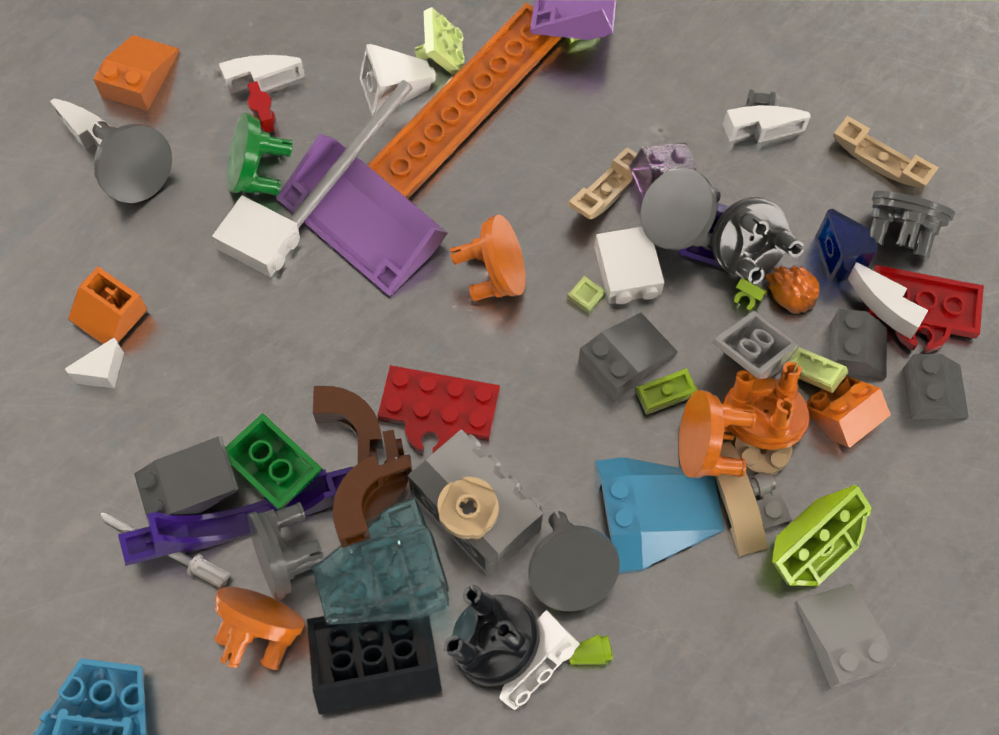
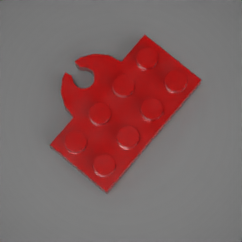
M874 265L873 271L907 288L903 298L928 310L915 332L923 333L928 338V343L924 347V353L940 349L949 339L950 334L977 338L980 335L984 285ZM869 307L867 308L869 314L881 320ZM895 330L899 341L908 349L914 351L918 344L915 334L909 339Z
M390 365L377 418L379 421L405 425V436L409 445L421 455L424 452L422 441L428 436L438 439V443L433 447V453L460 430L467 436L472 434L476 439L489 441L500 385Z

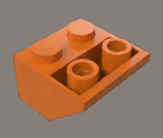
M97 266L78 287L68 320L103 345L112 338L119 342L148 309L138 293Z
M845 376L833 393L822 389L812 395L806 402L809 417L830 440L848 448L891 415L881 388L849 376Z

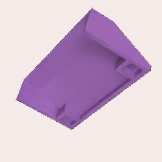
M535 0L530 31L532 34L585 40L605 37L613 34L616 0Z
M319 134L276 199L294 213L346 150V147L333 137ZM356 157L304 221L307 226L389 296L433 255L448 234L445 229L358 157Z

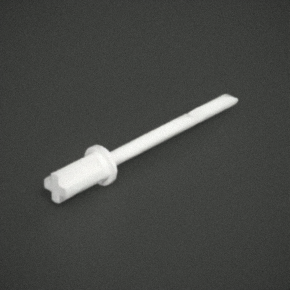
M101 513V518L105 523L124 533L137 530L107 513ZM182 552L168 555L187 565V574L189 576L196 575L218 588L225 587L228 583L227 580L231 574L206 561L202 554H197L194 558Z

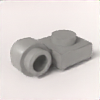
M764 472L752 475L749 481L754 495L760 498L757 504L764 530L767 531L790 523L792 519L781 493L771 496L772 491L776 489L773 476L770 473L765 474Z

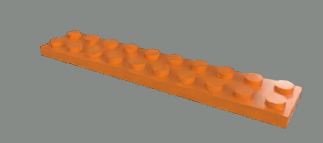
M527 2L368 164L372 170L407 199L415 193L562 38L531 33L530 28L534 7Z

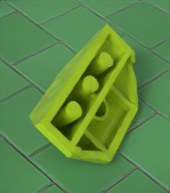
M853 485L816 499L776 536L772 562L787 585L819 586L859 548L866 528L867 516H870L872 507L858 485Z

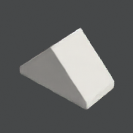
M112 338L66 367L65 370L76 384L114 389L124 352L116 339Z

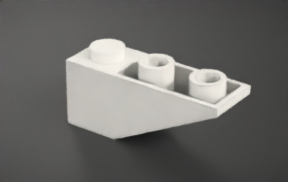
M547 610L537 619L540 641L534 660L523 674L515 680L504 684L499 697L514 710L525 704L529 700L530 695L542 683L549 680L553 671L563 661L568 660L580 645Z

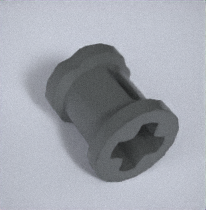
M749 89L746 107L775 106L776 92L764 94L755 93L754 90Z

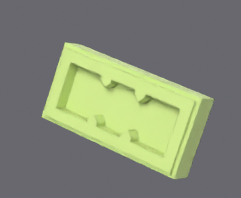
M800 347L788 360V362L797 363L794 372L798 365L801 366L802 372L799 379L831 393L835 391L848 374L846 366Z

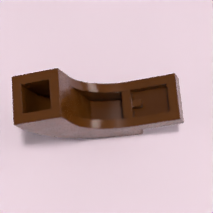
M314 386L313 415L316 423H340L351 428L358 436L357 464L374 455L377 459L376 449H383V439L378 419L369 404L360 396L347 389L334 386Z
M394 429L382 431L387 459L395 456L401 458L407 456L412 469L410 454L404 455L402 439H395ZM408 478L383 486L369 497L364 510V517L368 528L384 522L402 506L410 491Z
M375 455L354 466L343 478L336 491L333 503V521L342 548L371 539L364 517L366 503L369 497L379 488L408 478L412 469L407 456L403 458L399 456L391 457L382 465H378Z

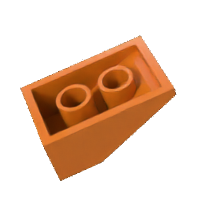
M132 35L109 54L98 69L93 80L101 97L149 111L180 52L179 48Z

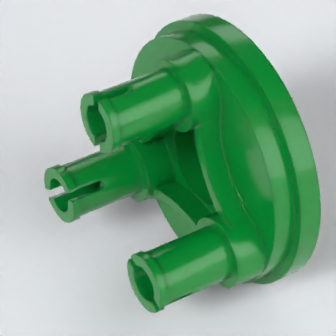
M242 113L234 131L227 169L229 192L239 193L242 191L253 194L256 191L278 196L281 181L279 179L258 176V173H256L262 154L290 157L293 149V140L270 136L269 133L261 131L258 118L250 113Z

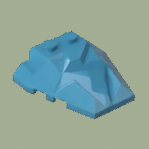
M80 658L58 690L59 697L49 712L45 710L39 718L41 723L33 734L147 735L142 666Z

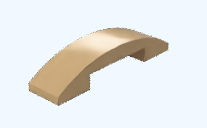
M849 116L844 119L834 132L833 137L857 160L881 175L899 183L917 188H925L939 168L918 155L910 159L868 135L870 128Z
M626 147L612 161L611 167L588 189L583 187L568 202V205L588 219L597 217L607 210L628 189L647 165L648 160Z
M731 441L722 444L720 453L722 457L740 459ZM745 472L742 477L725 474L715 476L732 525L730 531L739 557L767 550L768 544L762 518L747 473Z

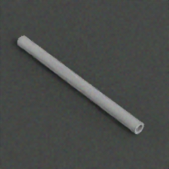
M402 80L291 215L289 219L296 222L298 228L413 89L407 81Z

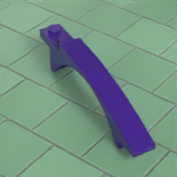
M353 466L328 473L324 469L284 508L300 502L305 516L333 506L336 491L343 478ZM264 499L239 508L201 515L147 514L148 527L118 534L125 566L185 551L188 554L249 536L251 534L247 514L255 511L258 514L272 509L274 511L278 510Z

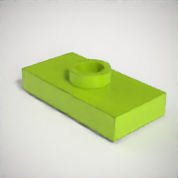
M687 368L635 388V392L646 415L688 400L698 390Z

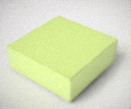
M583 276L568 293L567 299L589 314L605 296L606 291L586 276Z

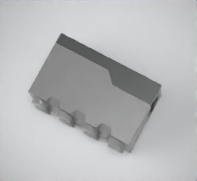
M460 430L408 475L410 492L441 525L437 504L439 495L447 484L469 476L480 478L492 487L499 503V514L493 528L480 539H462L449 533L490 577L541 530L543 508L534 497L525 498L520 492L522 486L512 475L505 477L499 471L502 466L493 455H483L479 450L482 447L480 442L472 434L467 436ZM468 501L466 505H460V508L463 509V514L469 515L470 512L474 513L477 510L473 508L474 502Z

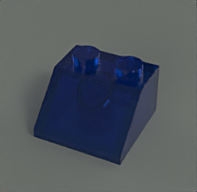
M835 209L827 211L815 237L831 283L848 280L856 262L868 267L877 252V243L871 237L866 226Z

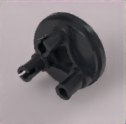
M472 585L473 589L468 586L463 592V599L469 606L459 616L452 636L445 641L444 651L453 657L460 671L475 683L485 686H499L509 683L523 674L536 656L540 641L537 619L531 609L515 597L500 594L491 595L483 592L477 585Z

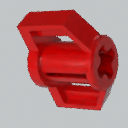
M257 81L247 84L250 93L248 106L253 112V116L260 120V126L264 132H274L273 124L276 118L275 113L271 110V97L266 92L260 90Z

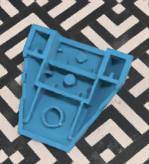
M625 457L595 461L599 490L602 489L610 541L619 556V573L644 570L664 558H669L689 546L692 547L725 530L714 476L707 475L701 478H690L684 474L682 468Z

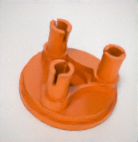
M500 214L491 216L482 224L480 237L473 239L471 243L450 248V256L455 265L476 258L477 260H482L486 265L491 280L470 285L469 291L474 302L493 296L497 298L507 295L514 297L524 292L526 273L522 251L512 226L504 216Z
M785 363L780 379H758L747 370H741L737 373L735 385L726 395L724 404H730L733 408L754 409L756 423L753 428L729 425L728 429L734 436L748 445L767 450L787 448L801 440L809 424V411L804 398L798 392L797 382L802 372L800 365L797 366L794 372L797 363Z
M695 391L685 406L679 431V459L684 474L690 478H701L707 475L718 476L719 474L744 476L746 472V461L744 458L722 457L720 453L723 439L733 441L735 438L734 435L730 434L731 431L728 429V426L753 428L756 423L755 410L733 408L730 404L721 403L717 396L712 395L708 391Z
M239 587L220 588L214 599L216 603L215 611L223 619L214 640L218 644L226 646L220 662L226 664L228 660L227 666L238 668L247 644L251 643L254 638L260 637L270 640L263 658H261V664L273 670L279 669L287 646H290L296 636L301 634L305 625L304 619L289 606L267 595Z

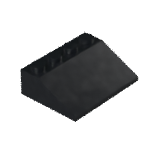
M426 597L307 619L312 691L319 715L442 691Z

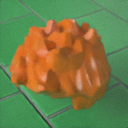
M781 265L779 268L774 267L773 273L765 275L766 280L771 283L769 289L772 291L775 301L791 313H806L816 305L817 298L819 297V281L804 267L800 266L798 268L793 265L791 268H787Z

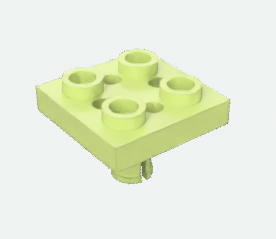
M431 7L424 11L425 43L415 47L416 57L423 60L432 58L455 76L464 66L463 62L465 61L462 48L463 34L445 16L439 14Z

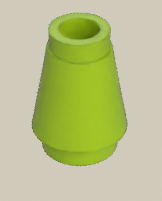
M598 634L579 642L580 645L569 658L571 665L607 664V661L614 660L609 636Z

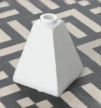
M368 44L366 45L359 78L373 117L402 80L407 81L413 89L400 105L428 91L431 83L435 82L436 76L434 68L429 67L426 60Z

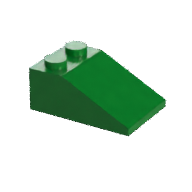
M264 413L259 415L225 447L232 470L277 510L283 509L323 471L319 464Z

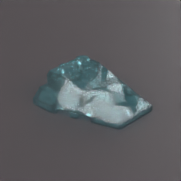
M414 497L388 507L379 514L381 518L368 528L371 539L342 548L340 545L312 568L327 624L421 619L449 607V596L447 593L449 586L430 528L426 525L424 515Z

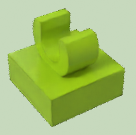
M741 278L736 288L742 291L736 294L734 302L738 303L742 296H747L750 299L747 309L751 310L756 304V299L759 301L763 300L767 290L752 284V282L750 283L745 278Z

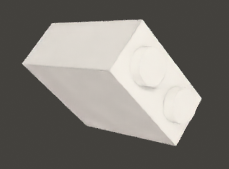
M242 195L214 232L212 239L217 250L272 277L276 270L278 271L282 268L285 257L290 249L293 250L298 245L300 234L296 222Z
M642 227L596 234L594 249L608 304H625L639 298L650 300L661 295L664 279L654 243L645 235Z

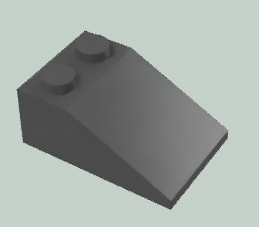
M640 312L601 332L582 346L578 362L615 402L676 355L678 351Z
M215 437L157 459L134 473L146 517L147 514L153 512L169 515H198L239 490L222 437Z

